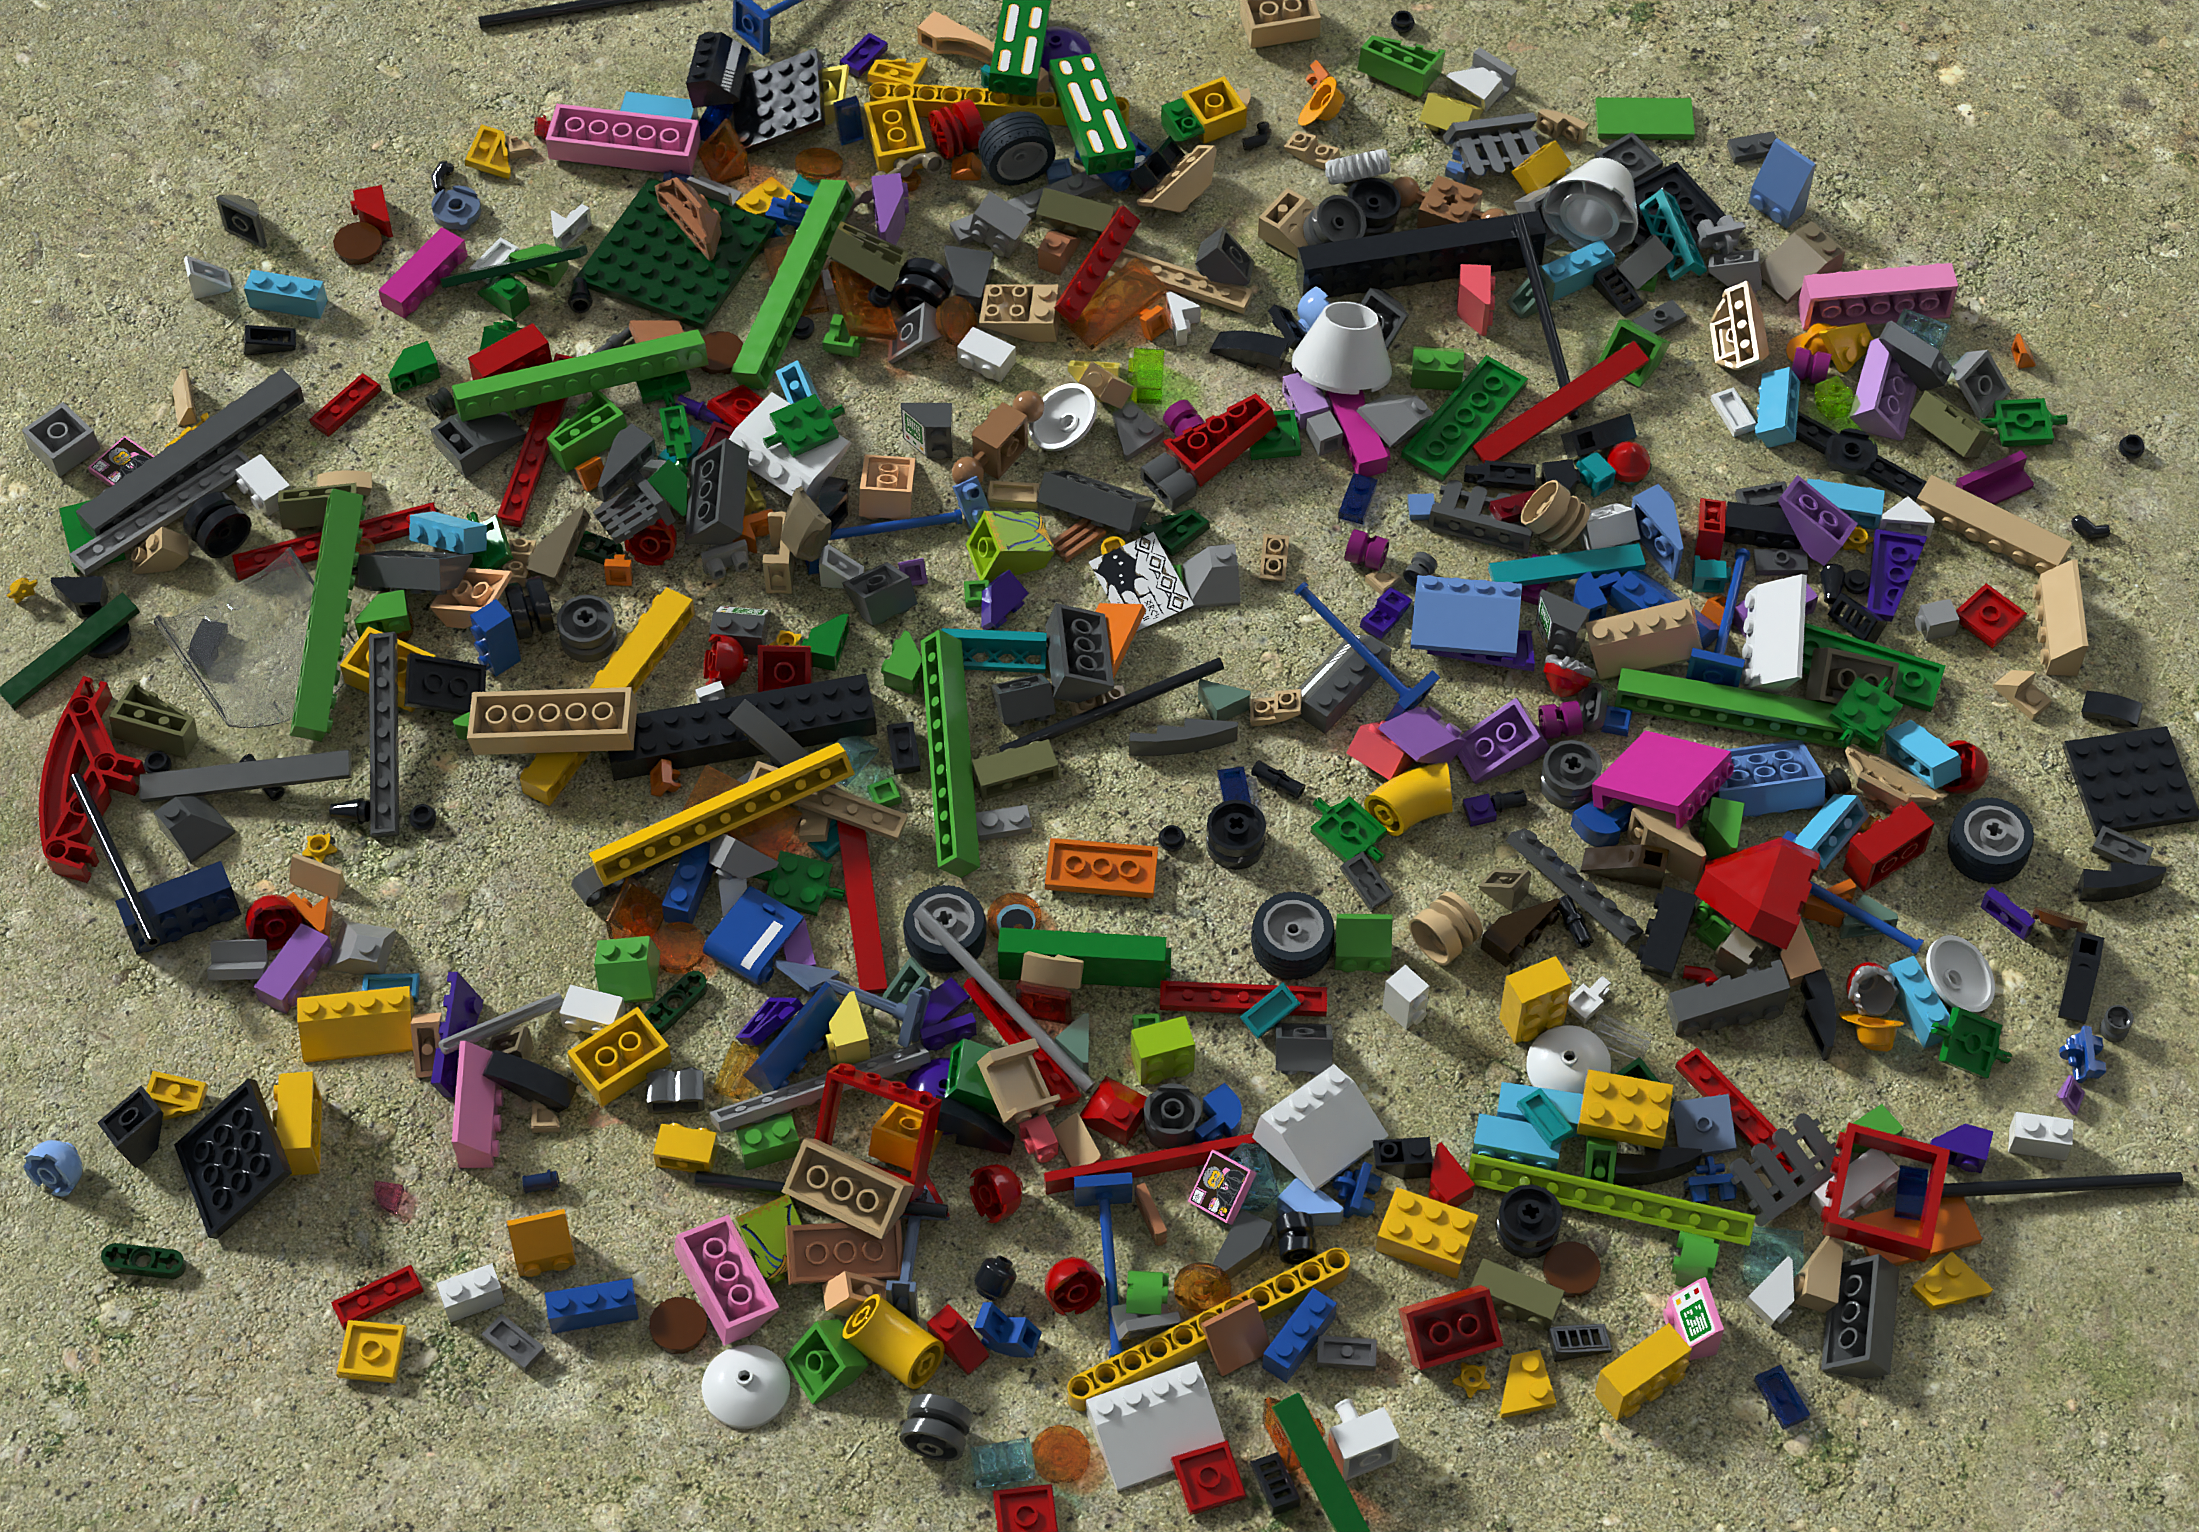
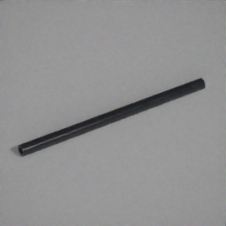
M576 0L478 16L480 28L650 0Z
M1518 213L1512 218L1558 386L1561 389L1571 381L1525 214ZM1578 409L1568 415L1567 419H1578L1580 417Z
M1218 657L999 746V750L1003 752L1008 748L1026 746L1034 741L1054 739L1224 670L1223 662Z
M75 773L70 777L72 787L148 947H155L160 943V938L83 775Z
M698 1170L695 1174V1185L781 1197L786 1195L782 1192L785 1182ZM913 1200L912 1202L908 1201L904 1213L947 1219L949 1207L946 1204Z
M2181 1172L1944 1183L1941 1198L2173 1187L2183 1185V1176Z

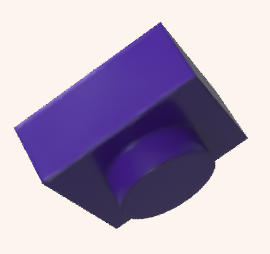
M1489 793L1463 799L1462 806L1470 827L1496 821L1497 814Z

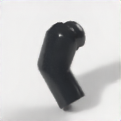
M1259 122L1257 124L1258 131L1254 136L1242 138L1244 150L1261 147L1267 143L1272 134L1268 122Z
M447 161L439 162L431 174L435 194L445 189L443 178L445 175L451 176L452 172H454V165Z
M2081 515L2074 516L2071 521L2073 529L2084 539L2110 536L2108 524L2095 526L2086 517Z

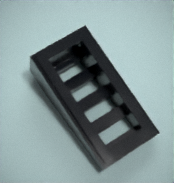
M1614 264L1607 266L1594 275L1593 287L1623 317L1643 306V301ZM1628 299L1631 300V302L1627 303L1626 305L1623 304V302L1627 301Z
M245 325L244 355L296 350V328ZM283 337H288V342H283Z
M1844 593L1839 594L1827 614L1861 640L1873 644L1876 643L1887 625V621ZM1846 604H1848L1849 607L1844 613L1843 617L1840 616L1842 610L1844 609ZM1856 610L1857 612H1856L1855 616L1853 617L1852 621L1850 622L1849 619L1851 618V616L1853 615L1854 611ZM1863 617H1866L1859 628L1858 625L1860 624L1861 620L1863 619Z
M1605 1324L1551 1327L1548 1330L1547 1337L1554 1362L1611 1353L1612 1351ZM1599 1333L1602 1345H1596L1593 1334ZM1583 1336H1588L1590 1345L1585 1346ZM1573 1337L1577 1338L1579 1346H1574ZM1562 1339H1566L1568 1347H1563Z
M1278 1452L1250 1461L1272 1516L1300 1507V1496ZM1275 1462L1276 1467L1261 1471V1466ZM1279 1472L1280 1476L1266 1481V1476ZM1280 1482H1283L1284 1484L1283 1486L1272 1490L1269 1487ZM1287 1491L1288 1495L1275 1499L1274 1495Z

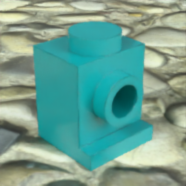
M1597 451L1578 460L1576 467L1579 469L1581 482L1591 489V496L1593 498L1613 487L1616 470Z
M1695 555L1692 566V592L1724 593L1725 584L1730 583L1731 568L1726 567V561L1714 559L1700 560V556Z

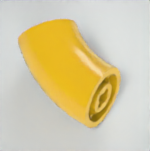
M1447 762L1419 767L1387 781L1365 798V810L1387 829V834L1392 836H1400L1408 828L1425 819L1452 813V793Z
M873 1294L864 1300L852 1313L843 1329L842 1336L846 1341L911 1389L920 1388L927 1383L935 1374L944 1356L945 1347L943 1342L909 1319L879 1294Z

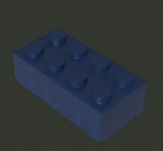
M221 861L138 892L160 938V943L155 947H148L125 898L115 901L136 955L150 952L158 946L169 942H176L184 936L195 932H202L210 926L221 922H228L234 917L241 915L232 886Z

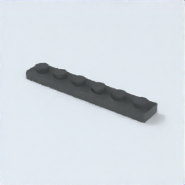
M1524 828L1510 833L1506 841L1624 944L1640 938L1644 931L1637 925V922L1632 917L1621 912L1614 901L1605 898L1599 893L1593 883L1584 880L1577 874V870L1573 866L1562 861L1552 848L1540 842L1534 832Z

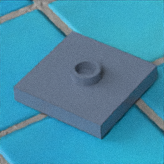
M1729 1094L1674 1102L1673 1112L1678 1147L1702 1149V1156L1737 1151Z

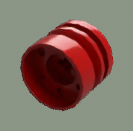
M964 99L953 103L951 107L952 113L947 107H941L940 111L933 110L929 112L928 120L933 141L941 156L946 160L953 158L954 154L956 156L962 155L963 146L967 151L979 149V138L985 129L978 109L971 99Z

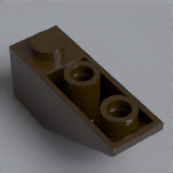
M1644 844L1585 848L1580 873L1661 889L1669 850Z
M1554 899L1499 917L1482 935L1480 949L1504 967H1507L1513 960L1517 962L1524 954L1525 948L1530 943L1534 944L1539 940L1543 933L1542 930L1547 925L1552 926L1560 916L1558 912L1560 900Z

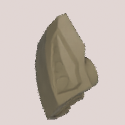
M800 486L792 494V500L782 524L781 540L796 558L812 562L821 557L823 548L828 545L831 535V520L827 519L805 493L804 488Z

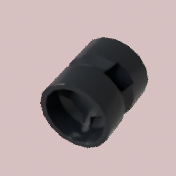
M1299 1211L1289 1212L1276 1219L1277 1238L1280 1240L1278 1242L1279 1255L1283 1263L1297 1265L1317 1256L1316 1241L1313 1237V1219L1310 1214Z

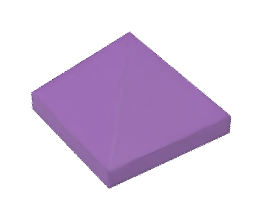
M924 558L898 562L899 570L910 577L912 586L928 583Z
M2068 1075L2056 1096L2072 1115H2076L2085 1092L2072 1075Z

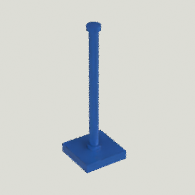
M733 0L732 30L763 56L770 52L771 18L804 0H783L765 11L753 0Z
M955 509L952 513L840 528L834 531L829 540L948 523L959 525L963 523L961 510ZM820 558L812 562L805 560L809 575L819 573Z
M1739 548L1735 551L1734 557L1736 562L1715 650L1710 652L1692 648L1686 679L1739 688L1745 659L1724 654L1745 565L1751 556L1750 551L1747 549Z
M1305 581L1297 587L1294 594L1296 596L1300 595L1400 695V700L1395 704L1384 721H1389L1414 709L1427 697L1440 679L1433 670L1413 688H1407L1307 588L1309 585Z
M1787 831L1782 838L1795 843L1797 835ZM1812 881L1810 882L1812 884L1810 894L1912 949L1911 953L1917 955L1924 940L1920 938L1916 940Z
M1132 1172L1074 1177L1075 1207L1099 1205L1111 1350L1108 1351L1109 1358L1126 1351L1123 1349L1122 1341L1118 1340L1110 1311L1113 1306L1119 1305L1110 1204L1132 1203Z

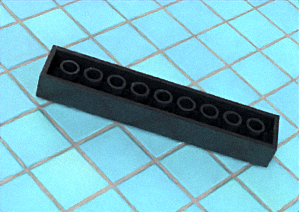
M1539 210L1525 212L1538 265H1542L1546 230ZM1516 214L1298 247L1296 282L1300 296L1302 298L1315 286L1327 294L1328 297L1326 298L1366 293L1370 288L1387 290L1395 287L1459 278L1461 264L1491 265V273L1525 268L1526 265L1512 218Z
M860 674L638 713L636 715L633 750L608 751L613 780L618 781L650 775L652 769L661 759L671 761L672 769L679 770L764 755L762 751L749 742L747 736L728 722V717L744 699L777 724L801 747L876 735V716L867 675Z

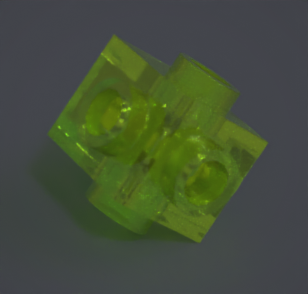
M1838 375L1815 385L1814 401L1820 413H1824L1829 421L1838 417H1844L1851 412L1854 400L1853 391L1849 386L1846 387Z

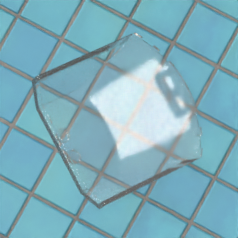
M289 547L264 570L175 616L163 618L161 615H158L153 623L228 727L258 728L292 720L314 581L292 548ZM348 630L345 638L341 637L340 646H344L342 661L337 662L336 668L340 671V664L356 644ZM342 671L340 672L338 685H334L333 694L345 684Z

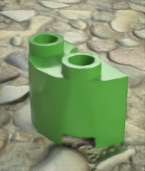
M834 314L830 323L829 333H826L823 340V350L830 354L859 358L861 343H865L867 329L863 328V318Z
M1680 1231L1676 1247L1681 1248V1256L1674 1257L1671 1273L1676 1274L1674 1285L1687 1287L1695 1281L1706 1277L1710 1288L1720 1240Z
M1128 1271L1126 1313L1161 1315L1162 1304L1168 1303L1169 1273Z

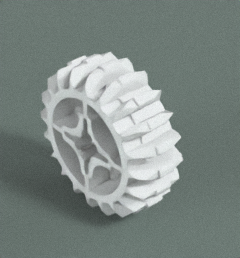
M1380 149L1329 160L1325 163L1326 177H1328L1329 184L1335 185L1386 174L1391 170L1390 157H1388L1386 150Z

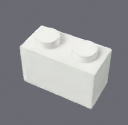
M972 327L957 346L958 363L967 369L981 373L988 379L1001 382L1016 363V347Z
M262 454L235 469L238 477L236 481L238 488L243 494L248 493L250 495V499L257 510L262 509L268 516L279 510L278 491L291 490V488Z
M1404 965L1386 980L1382 1009L1406 1030L1412 1024H1419L1427 1014L1429 985L1408 966Z
M570 985L559 1014L562 1027L572 1032L583 1031L594 1035L624 1016L626 1009L623 997Z
M2022 1112L2015 1113L2009 1127V1153L2066 1161L2073 1143V1120Z
M492 1263L436 1283L450 1323L505 1303Z

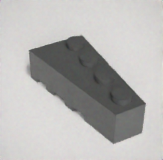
M1781 959L1771 962L1772 967L1759 971L1757 966L1746 969L1747 974L1733 979L1730 975L1720 977L1711 986L1701 983L1669 993L1666 1008L1675 1035H1693L1701 1030H1720L1728 1025H1746L1754 1020H1773L1783 1015L1790 985Z

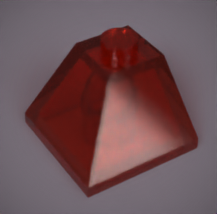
M1019 979L1016 985V1002L1033 1019L1066 1025L1072 1023L1071 992L1062 987L1041 985Z

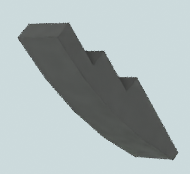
M746 699L728 717V722L747 736L749 742L770 758V762L778 768L810 755L792 737Z
M1185 718L1184 727L1157 725V734L1130 732L1129 756L1186 754L1237 741L1238 722Z

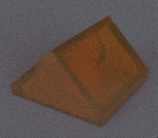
M725 118L697 152L711 180L722 185L749 176L747 152L730 120Z
M631 876L626 877L605 921L609 939L650 936L654 941L664 920L663 901Z

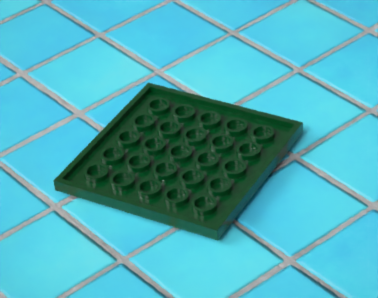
M649 177L575 278H584L588 289L705 330L777 229L776 221L705 197L710 208H715L722 220L719 222L721 236L714 259L709 261L658 203L655 186L663 181Z

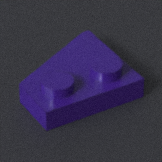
M769 997L735 1038L741 1045L757 1046L801 1010L804 1005L798 998Z

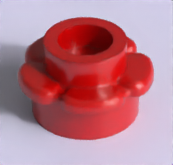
M545 115L536 117L534 123V135L542 137V139L546 137L551 120H547Z

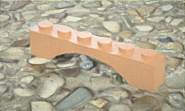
M934 10L917 27L918 44L936 54H957L972 57L991 66L995 43L988 40L985 36L973 32L968 27L951 20L948 16ZM1041 67L1037 91L1046 92L1049 89V72Z

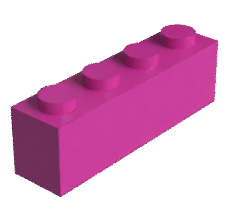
M441 227L378 290L382 306L404 319L411 312H414L419 304L434 292L435 288L441 283L440 279L450 275L459 264L465 261L468 256L465 240Z
M1325 390V397L1327 396L1331 403L1330 412L1343 431L1342 444L1357 478L1361 479L1387 472V464L1391 460L1389 449L1387 446H1383L1382 438L1357 412L1359 407L1365 405L1363 390H1359V394H1341Z

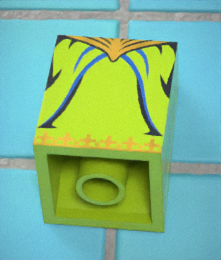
M984 511L966 542L967 550L979 580H990V583L1007 570H1010L1014 576L1045 568L1055 552L1054 545L1049 538L1046 525L1039 511Z
M789 1194L732 1220L765 1281L768 1280L769 1285L785 1279L784 1272L788 1271L785 1226L802 1225Z

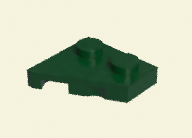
M1189 509L1176 515L1161 517V522L1147 526L1146 522H1143L1139 532L1144 536L1154 532L1163 550L1174 556L1209 530L1210 522L1195 510Z

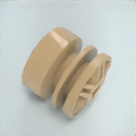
M1551 480L1539 487L1527 501L1521 514V522L1532 532L1540 534L1541 539L1548 542L1552 548L1559 550L1569 545L1581 533L1589 519L1590 508L1585 503L1580 502L1578 497L1571 496L1570 491L1558 481Z
M1449 891L1441 894L1430 904L1429 908H1425L1409 921V930L1416 945L1428 958L1439 965L1450 963L1462 953V948L1466 949L1483 933L1481 921L1472 907L1459 895Z

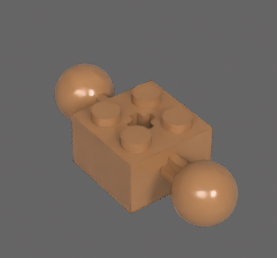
M1437 175L1428 193L1421 191L1419 184L1408 176L1399 177L1392 182V185L1398 190L1401 197L1400 207H1411L1415 203L1420 205L1417 220L1418 229L1508 215L1499 208H1492L1486 212H1481L1482 190Z
M1029 390L1023 391L1014 398L1012 407L1002 402L996 409L990 411L981 426L978 425L972 433L973 457H962L953 465L952 478L956 485L974 476L978 477L981 484L984 472L999 480L1028 448V423L1039 420L1044 413V401L1038 393Z

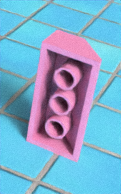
M460 1041L452 1145L459 1168H494V1157H499L500 1144L499 1140H496V1132H501L502 1120L501 1115H498V1106H503V1090L500 1089L499 1084L483 1076L492 1051L468 1041Z
M729 1214L676 1235L674 1253L724 1346L750 1336L779 1311V1306Z

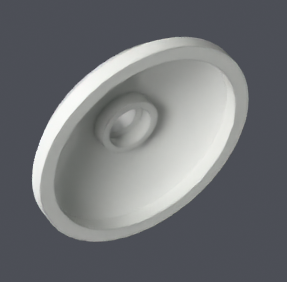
M1070 383L1059 386L1042 398L1045 409L1041 418L1029 423L1030 436L1037 446L1046 451L1064 450L1078 443L1091 429L1097 414L1096 398L1086 386Z
M1947 935L1934 941L1928 950L1926 965L1929 980L1938 996L1950 1007H1960L1975 1014L1988 1008L1995 995V981L1992 970L1982 953L1969 941L1958 936Z
M1557 1026L1542 1033L1531 1045L1526 1062L1527 1075L1533 1087L1583 1094L1588 1069L1611 1073V1058L1606 1045L1593 1032L1578 1026ZM1572 1055L1574 1060L1567 1061L1564 1057Z
M756 1345L736 1346L720 1353L709 1364L702 1380L703 1400L711 1415L719 1422L739 1429L759 1427L773 1420L785 1407L790 1394L789 1373L783 1361L772 1351ZM743 1375L750 1377L747 1381L740 1380V1377Z

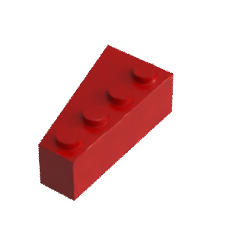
M1255 393L1228 407L1227 412L1219 416L1212 415L1205 419L1206 423L1194 429L1189 427L1182 431L1183 434L1173 440L1170 437L1164 440L1163 444L1167 453L1179 461L1181 469L1187 474H1192L1197 481V485L1201 487L1271 431L1278 423L1272 407Z

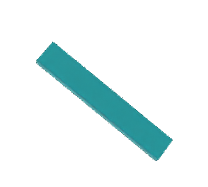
M1637 543L1489 563L1488 571L1491 581L1512 582L1526 586L1578 579L1589 571L1592 576H1600L1616 571L1622 573L1644 570L1646 563L1640 544Z

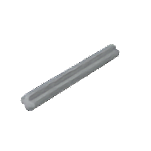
M554 993L439 1041V1047L443 1054H449L459 1049L460 1041H468L473 1044L562 1007L564 1001L560 993Z

